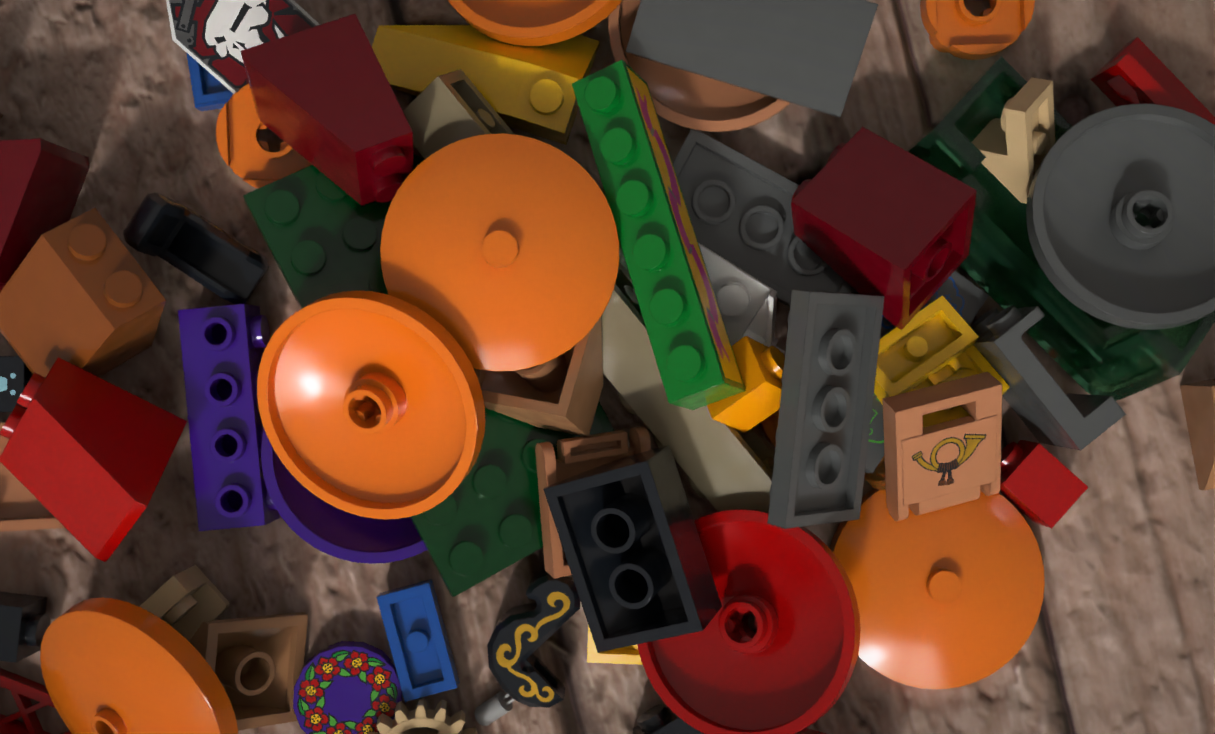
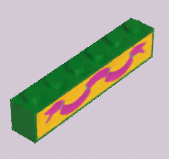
M620 60L572 83L604 192L614 216L618 238L668 402L672 405L695 410L746 390L647 82L623 60Z

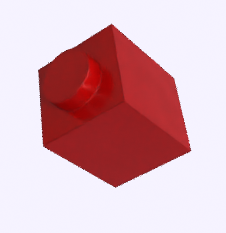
M1020 440L1017 444L1012 442L1001 450L1000 493L1032 522L1052 529L1089 488L1040 443Z

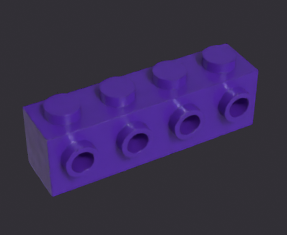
M249 304L178 310L199 531L267 525L280 518L267 491L263 477L261 443L264 427L257 399L259 365L264 348H266L270 340L268 320L265 315H260V306Z

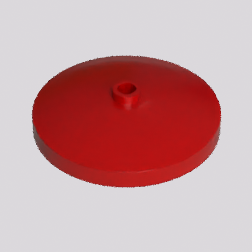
M744 509L726 510L695 520L694 522L722 607L703 631L637 644L641 662L657 694L674 714L704 734L798 733L819 720L838 701L853 674L857 662L861 633L860 614L857 599L845 569L835 554L818 536L804 526L784 529L768 524L769 512ZM751 613L756 618L754 623L757 628L756 633L748 625V617Z

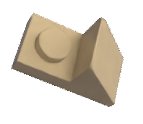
M1031 77L1021 90L1006 102L1001 119L995 118L991 120L969 144L971 153L1020 203L1027 204V197L1035 172L1043 158L1055 144L1053 81Z

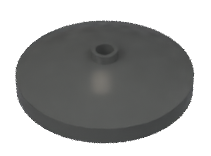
M1121 105L1105 109L1081 120L1064 133L1041 161L1030 185L1026 207L1027 230L1034 255L1041 269L1055 288L1071 303L1100 320L1126 328L1158 330L1186 325L1215 311L1214 124L1196 114L1166 105Z

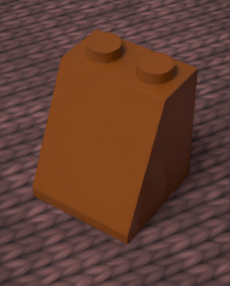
M93 208L40 236L0 292V332L32 374L36 372L46 377L59 357L100 377L152 346L166 299L98 210Z

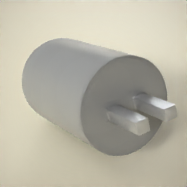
M498 692L476 708L474 713L476 721L482 726L490 725L512 710L514 699H510L508 693Z

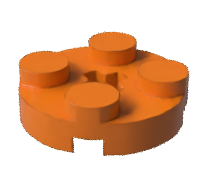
M965 0L920 1L922 22L929 33V40L932 46L939 52L950 53L955 57L967 60H981L993 57L1014 43L1031 21L1035 6V0H984L989 1L990 8L983 10L980 16L972 15L971 10L966 9Z
M248 83L233 94L219 112L216 124V142L221 157L231 167L233 172L252 187L259 189L312 164L286 142L281 143L279 152L270 151L268 142L259 141V130H264L268 127L258 117Z

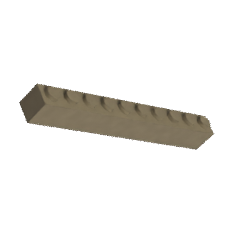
M461 69L435 78L403 110L413 131V153L423 159L451 143L468 137L497 133L514 134ZM619 262L615 287L609 303L601 316L603 374L618 391V396L623 406L633 415H638L651 430L658 448L670 445L674 459L686 472L693 490L700 497L707 498L718 512L739 509L769 512L775 450L756 427L743 433L713 420L707 405L690 410L669 404L630 274Z

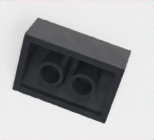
M670 445L614 460L543 489L597 652L703 631L720 610L722 604Z

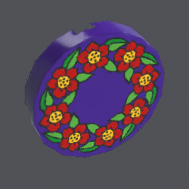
M341 641L329 645L328 648L315 654L306 662L294 686L293 709L300 728L306 734L379 733L376 727L378 717L383 713L395 719L396 704L400 701L403 702L401 686L396 668L391 663L392 660L383 650L358 641Z

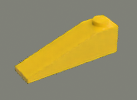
M378 25L372 44V49L391 88L418 96L438 76L461 69L507 126L567 145L579 108L572 83L590 75L599 47L598 40L582 35L543 46L512 45L492 39L477 31L471 25Z

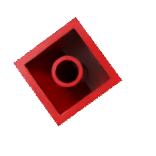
M58 357L46 377L34 372L18 398L16 406L0 431V435L9 439L0 455V462L95 558L107 562L147 508L187 421Z

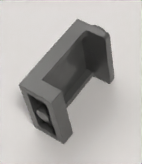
M1012 305L1001 312L995 307L981 315L970 325L972 330L979 336L974 346L1010 386L1002 396L1040 443L1082 450L1126 415L1112 396L1073 393L1066 395L1022 340V334L1045 316L1038 306L1016 308L1015 305Z

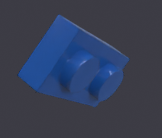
M432 579L380 593L376 598L404 701L407 702L458 688L460 680Z

